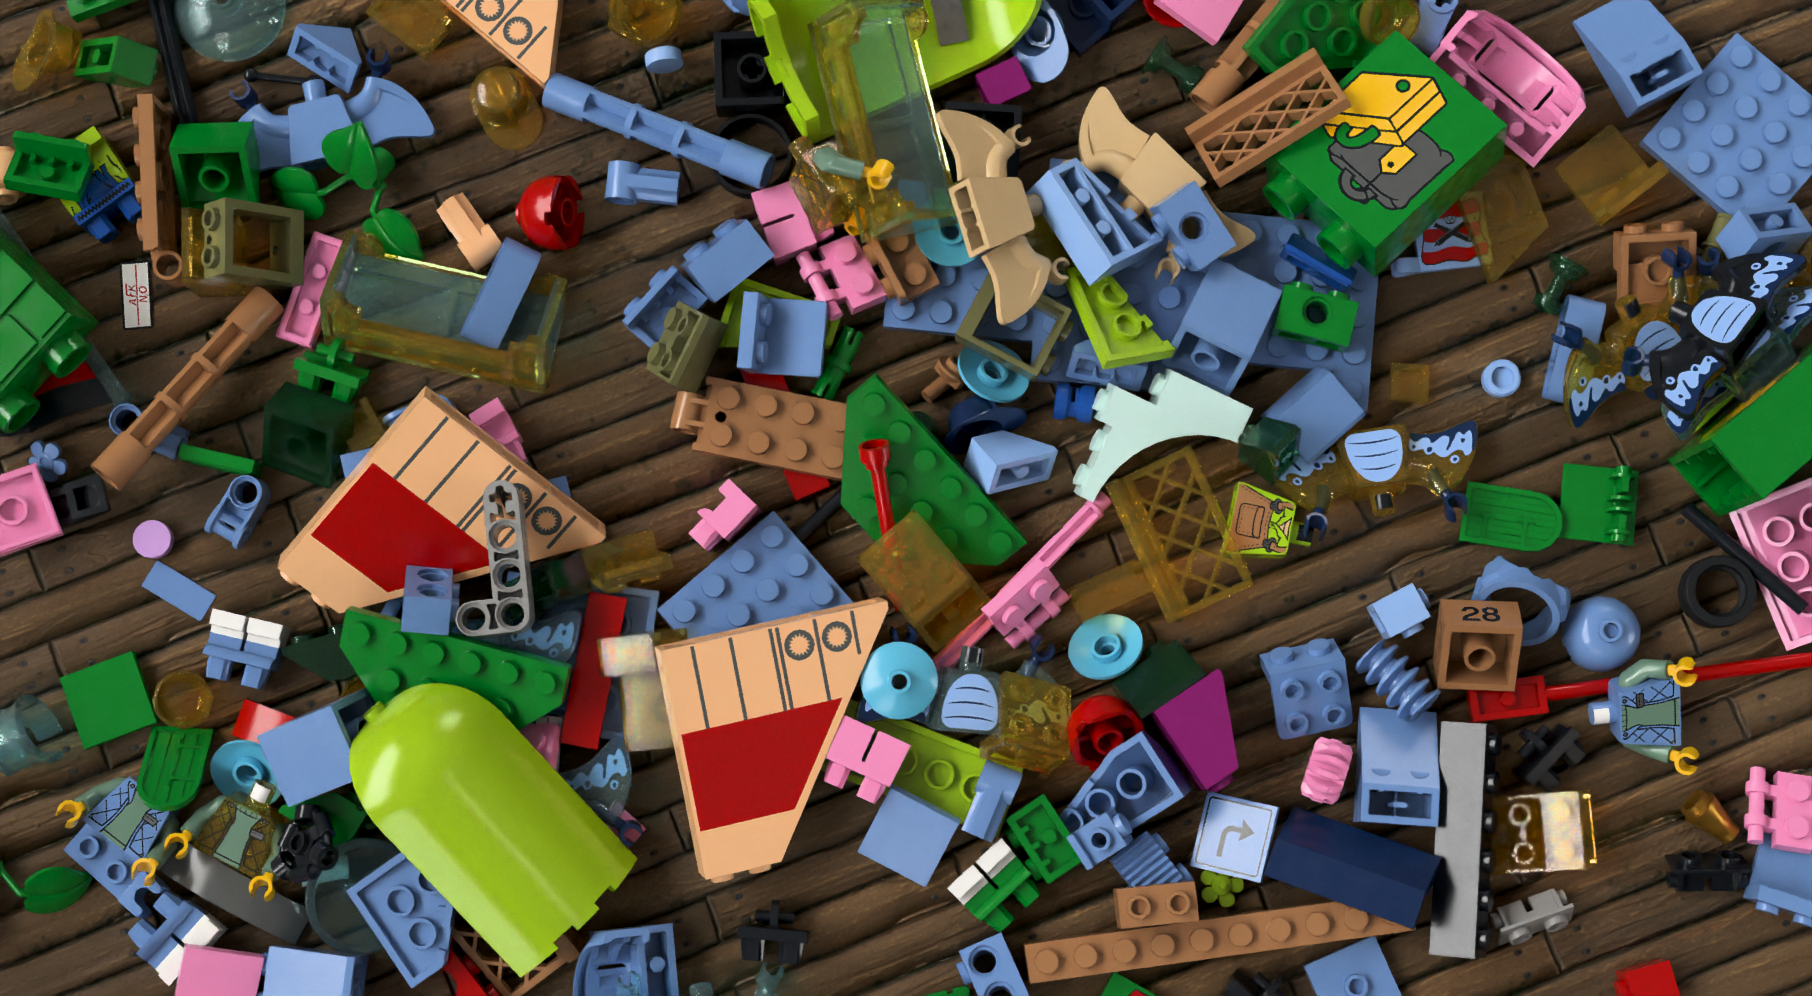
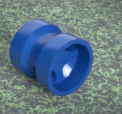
M1058 381L1053 419L1065 420L1071 417L1076 418L1080 423L1090 424L1095 398V386L1083 385L1081 388H1075L1070 383Z

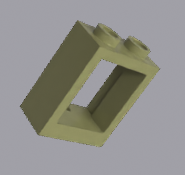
M226 197L204 204V212L202 214L204 249L201 256L204 266V279L276 290H286L304 285L303 210ZM233 215L270 220V270L233 265Z
M988 273L956 332L955 341L1033 382H1036L1040 374L1047 377L1057 356L1051 354L1057 340L1065 343L1074 326V323L1069 321L1072 309L1043 294L1033 305L1032 308L1057 321L1033 366L975 337L995 298L993 281L990 273Z

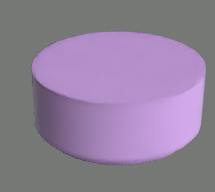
M148 520L141 523L133 534V545L136 551L150 559H159L166 556L174 544L172 530L166 524L156 520Z

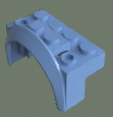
M673 923L589 931L590 939L581 951L575 968L573 996H630V973L633 977L634 996H679ZM621 963L625 965L624 967L598 969L599 966Z

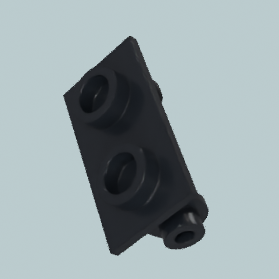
M1722 850L1716 854L1680 851L1678 855H1665L1666 861L1673 870V872L1667 873L1668 888H1675L1676 892L1703 891L1704 878H1710L1709 889L1711 891H1739L1741 887H1747L1748 878L1746 873H1752V868L1742 854L1734 851Z

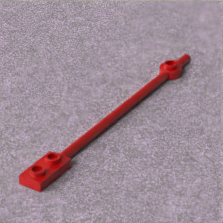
M1812 652L1693 667L1692 670L1683 671L1687 674H1697L1698 677L1695 682L1809 668L1812 667ZM1538 675L1516 678L1515 691L1465 690L1470 723L1549 713L1548 701L1608 694V682L1612 678L1545 686L1544 676Z

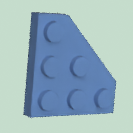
M401 852L346 890L411 989L447 965L457 910Z

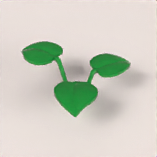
M363 121L334 130L323 139L321 148L327 163L336 172L345 174L327 187L318 189L315 177L310 172L298 167L279 169L270 177L269 185L282 205L286 208L303 210L304 220L308 221L319 219L325 213L326 204L321 196L328 195L349 180L353 179L359 187L365 190L375 188L376 192L370 207L372 217L366 219L362 224L364 234L369 243L382 255L400 262H418L426 257L422 251L420 238L415 227L404 214L390 208L378 210L382 193L388 187L384 180L395 169L396 163L394 157L386 149L373 147Z
M0 860V876L18 897H26L24 900L25 909L32 913L49 914L66 909L83 896L92 881V875L88 872H81L67 867H49L33 873L25 881L24 888H21L5 870L3 862Z

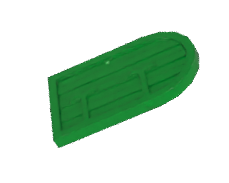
M1467 482L1465 494L1467 499V515L1462 510L1458 541L1517 550L1519 552H1539L1550 547L1559 537L1563 527L1562 514L1558 505L1549 496L1532 490Z
M152 726L137 777V793L144 805L161 812L175 811L187 806L196 798L203 782L215 735L214 729Z

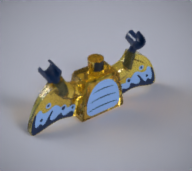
M1681 246L1677 247V256L1669 248H1665L1662 251L1661 260L1672 268L1673 275L1669 276L1667 294L1658 306L1647 303L1640 305L1637 297L1632 294L1618 299L1614 306L1620 320L1605 330L1604 337L1606 342L1596 344L1586 337L1582 338L1581 328L1564 321H1560V324L1565 327L1564 336L1551 335L1553 342L1572 349L1567 360L1563 382L1564 410L1570 427L1580 428L1596 409L1611 396L1628 389L1641 393L1652 385L1649 366H1643L1641 373L1634 377L1626 376L1621 372L1625 350L1630 346H1637L1644 351L1645 355H1650L1651 351L1669 349L1681 341L1680 325L1669 321V312L1672 305L1676 301H1681L1693 306L1705 290L1710 288L1718 290V283L1712 279L1684 274V271L1692 264L1693 259L1692 255Z
M1467 420L1433 433L1407 432L1406 423L1348 431L1310 465L1292 450L1266 448L1261 451L1260 459L1276 487L1291 501L1313 512L1305 518L1302 530L1304 538H1306L1309 528H1316L1321 532L1319 541L1324 539L1328 526V520L1324 514L1329 513L1331 503L1335 498L1348 493L1350 499L1354 502L1370 500L1373 515L1383 517L1396 511L1393 496L1404 494L1407 484L1427 487L1436 498L1442 497L1444 500L1445 517L1448 521L1454 523L1456 522L1454 507L1462 509L1464 514L1467 515V499L1465 495L1458 492L1452 493V490L1462 481L1473 461L1478 440V424L1475 420Z

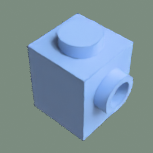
M1413 583L1366 607L1383 639H1389L1399 633L1405 639L1424 629L1421 622L1431 617L1427 610L1431 608L1426 594L1421 588L1416 589Z

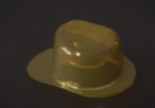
M49 8L44 9L39 14L32 33L16 59L12 81L14 88L19 92L30 88L40 73L54 74L65 71L77 54L82 40L81 33L66 24L56 21L53 11Z
M508 66L487 68L477 75L471 85L469 97L472 107L489 138L496 145L510 150H519L532 144L542 130L543 117L540 107L523 76L517 70Z

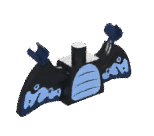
M1709 248L1708 257L1712 262H1705L1700 256H1697L1696 269L1702 275H1711L1719 285L1718 290L1712 288L1705 290L1693 306L1676 301L1670 309L1669 321L1680 325L1681 341L1669 349L1651 351L1650 355H1645L1644 351L1637 346H1630L1624 352L1621 372L1626 376L1634 377L1641 373L1643 366H1649L1652 386L1663 404L1686 421L1694 419L1709 384L1722 372L1733 377L1771 326L1769 310L1775 295L1785 284L1806 268L1807 261L1804 255L1783 252L1753 253L1734 257L1720 263L1718 249Z

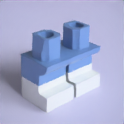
M212 608L209 624H212L208 643L205 645L202 653L209 655L206 677L229 682L233 664L238 662L246 664L241 685L264 690L271 671L278 672L291 628Z
M165 891L153 905L166 918L165 922L157 929L146 918H142L128 932V935L140 948L136 954L147 961L168 986H173L177 984L185 943L212 947L228 928L193 899L184 900L172 891Z

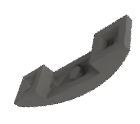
M190 841L188 842L189 849L187 855L183 859H176L177 853L184 847L182 843L178 842L177 849L167 860L161 872L229 913L276 937L297 945L316 910L283 892L275 891V897L271 901L265 902L264 895L268 890L267 886L259 887L252 898L249 892V883L253 879L252 877L212 856V853Z

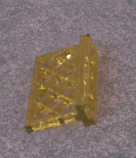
M1187 446L1135 472L1105 484L1168 624L1255 585L1191 446ZM1186 457L1192 470L1187 485L1168 478L1173 462ZM1165 467L1162 476L1153 473L1154 471H1157ZM1146 475L1160 480L1153 501L1141 497L1133 481ZM1195 479L1201 490L1193 487ZM1166 483L1185 489L1178 510L1159 503ZM1191 492L1203 496L1208 504L1203 520L1184 513ZM1143 503L1151 506L1149 513H1147ZM1157 508L1176 515L1169 535L1156 531L1152 524ZM1211 513L1214 517L1216 524L1209 522ZM1181 518L1201 524L1194 545L1174 538ZM1206 527L1220 531L1224 539L1219 554L1200 547ZM1159 538L1167 540L1164 548ZM1172 543L1192 550L1185 570L1172 566L1169 561L1168 554ZM1227 548L1232 556V559L1225 557ZM1197 552L1217 559L1210 580L1191 573ZM1222 562L1236 566L1243 582L1232 587L1215 582ZM1175 572L1183 575L1181 582H1179ZM1188 577L1208 585L1203 600L1193 605L1189 604L1184 593ZM1213 587L1223 590L1217 594L1210 596Z

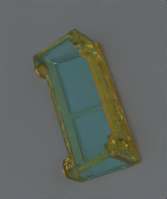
M846 0L807 25L839 153L848 158L864 161V166L873 168L879 159L888 160L894 165V170L891 173L892 179L881 190L872 188L868 184L867 178L861 177L862 182L857 189L860 195L855 206H853L862 243L890 239L958 223L948 189L960 182L953 183L940 129L935 120L936 113L917 42L926 32L929 23L924 0ZM851 179L852 181L854 180V184L858 187L860 181Z
M347 230L319 299L324 344L331 346L333 340L336 337H340L346 340L345 350L544 394L567 305L568 279L550 273L534 276L498 349L481 346L460 336L466 318L486 279L485 275L387 254L383 244L373 234Z

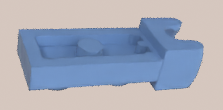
M87 823L64 849L70 857L138 918H148L152 913L144 901V895L148 890L155 894H163L165 891L171 890L156 874L154 883L148 887L144 886V880L149 874L148 872L141 871L136 874L134 879H131L132 865L135 861Z

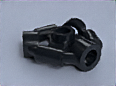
M314 804L295 806L294 819L292 822L286 823L277 843L280 846L279 854L271 861V868L279 878L287 881L291 880L295 884L317 878L318 872L330 870L338 862L339 851L337 847L333 846L332 840L336 833L328 813L321 812L322 808ZM300 825L313 826L303 832L300 831Z

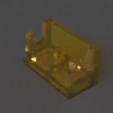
M1133 559L1065 590L1070 597L1069 600L1081 625L1147 596L1153 591L1150 581L1146 580L1142 573V565L1139 561Z

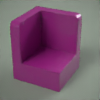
M1017 56L975 75V86L983 103L1005 105V103L1031 90V85Z

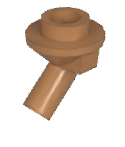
M942 355L939 357L934 369L940 377L921 391L923 398L928 403L933 402L951 386L956 390L961 389L965 385L958 371L957 362L959 356Z

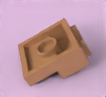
M1683 221L1661 222V229H1647V224L1627 223L1624 224L1623 231H1613V269L1617 271V308L1625 310L1623 306L1628 305L1635 298L1641 309L1672 307L1676 302L1673 270L1663 263L1661 255L1665 248H1669L1677 256L1678 246H1681L1692 255V264L1684 271V301L1681 302L1693 306L1696 303V231L1684 227Z

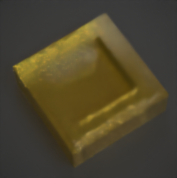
M1392 362L1389 373L1388 402L1426 404L1428 402L1430 365Z

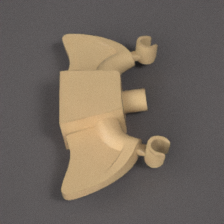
M1103 86L1099 87L1092 96L1081 121L1078 143L1081 163L1093 174L1105 172L1120 180L1117 189L1125 199L1119 205L1124 210L1128 207L1137 214L1134 218L1135 220L1143 214L1151 222V218L1154 215L1150 211V207L1185 183L1196 181L1237 244L1217 259L1232 255L1252 244L1256 238L1255 233L1229 218L1216 207L1207 191H1203L1207 182L1156 132L1149 139L1150 135L1132 125L1119 109L1109 90ZM1187 218L1182 224L1183 234L1189 239L1195 237L1197 225L1192 219ZM1170 240L1165 250L1168 256L1160 260L1154 277L1157 280L1161 270H1169L1173 275L1169 284L1172 285L1178 277L1180 265L1172 254V250L1175 247Z
M941 110L935 114V120L953 152L957 181H960V183L948 189L969 258H974L987 252L981 258L993 281L997 320L1000 325H1006L1018 319L1033 307L1041 296L1047 280L1054 285L1064 284L1070 277L1059 274L1057 268L1066 269L1070 266V262L1068 259L1061 257L1051 263L1048 257L1034 251L1025 236L1026 233L1034 230L1033 216H1038L1042 213L1043 203L1038 194H1025L1022 181L1018 177H1007L1008 159L1015 153V149L1022 148L1031 142L1030 136L1021 142L1016 139L1015 132L1022 125H1015L1007 129L1004 134L991 123L972 114L955 110Z

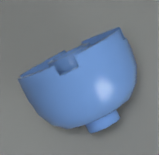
M1594 596L1580 601L1569 609L1566 620L1561 624L1560 639L1563 647L1566 648L1567 653L1571 656L1570 659L1576 665L1588 671L1606 672L1623 666L1634 656L1640 643L1641 628L1636 614L1627 604L1613 597Z

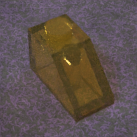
M661 628L597 639L601 676L614 677L659 672L654 647L688 639L686 628Z

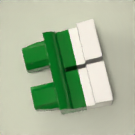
M1002 838L975 861L997 885V889L986 880L974 865H971L947 887L980 922L984 919L988 925L999 933L1014 920L1013 916L1002 906V901L1012 893L1027 908L1041 895L1034 882L1029 878L1031 872L1017 858Z

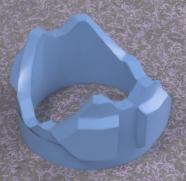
M1497 556L1484 567L1482 577L1477 578L1471 600L1491 601L1492 592L1502 588L1517 587L1536 593L1548 604L1535 619L1523 625L1521 646L1540 644L1558 632L1560 622L1566 620L1571 603L1570 589L1555 584L1549 578L1541 579L1533 575L1528 568L1518 567L1502 556Z

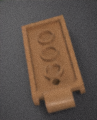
M152 93L137 94L138 107H133L132 110L133 125L139 131V144L134 145L135 164L137 167H140V181L135 183V195L138 204H141L142 218H138L136 224L139 240L143 241V251L150 252L153 271L157 277L171 287L178 288L190 281L192 269L190 264L177 254L174 169L169 152V145L172 140V113ZM179 262L177 272L172 276H166L168 266Z
M711 376L706 378L705 384L708 385L706 396L686 391L677 392L669 429L678 433L697 435V440L692 445V451L842 481L846 403ZM724 414L727 418L724 422H718L716 416Z

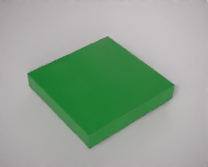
M129 651L59 678L84 750H90L160 723L135 651Z

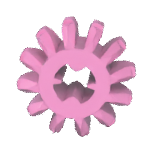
M1320 737L1316 740L1300 788L1302 795L1318 803L1324 802L1332 805L1338 801L1353 755L1351 746L1343 744L1342 741L1334 738Z

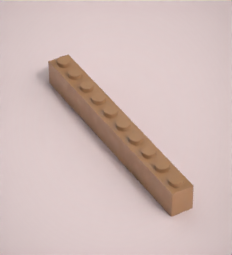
M1329 900L1199 918V921L1127 928L1022 944L1027 980L1032 984L1414 930Z

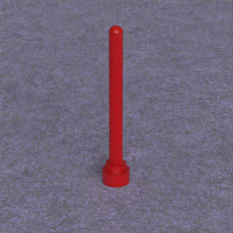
M871 439L859 444V455L861 463L865 464L866 469L870 470L894 608L897 612L903 613L908 610L909 602L885 469L889 465L888 460L891 459L889 441L886 439Z

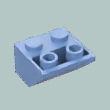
M734 218L727 219L712 231L715 238L708 244L698 242L683 254L686 261L680 267L711 302L716 303L775 256L747 219H738L737 221Z

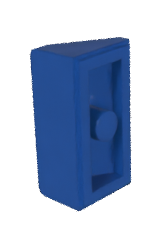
M1295 233L1291 234L1279 255L1281 256L1280 258L1342 293H1345L1351 286L1357 274V270L1351 266L1347 270L1339 267L1320 247Z

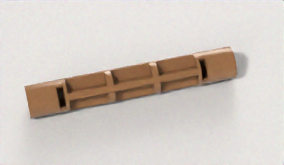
M1266 0L1215 61L1214 66L1216 69L1210 68L1189 93L1190 99L1200 110L1208 114L1235 97L1260 67L1242 47L1280 0Z
M255 286L226 317V322L198 353L194 352L191 355L187 365L162 392L158 391L152 403L126 431H122L90 465L91 468L107 483L121 491L152 457L151 453L179 422L185 421L188 417L187 413L208 390L224 378L223 374L250 344H255L284 312L282 305L266 290Z

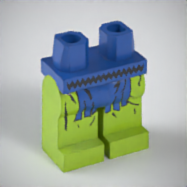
M92 126L75 138V140L89 144L95 167L81 202L60 199V201L82 229L90 235H94L105 245L115 239L120 233L111 220L123 212L128 221L132 224L136 223L138 218H142V208L136 199V182L107 138L95 126Z

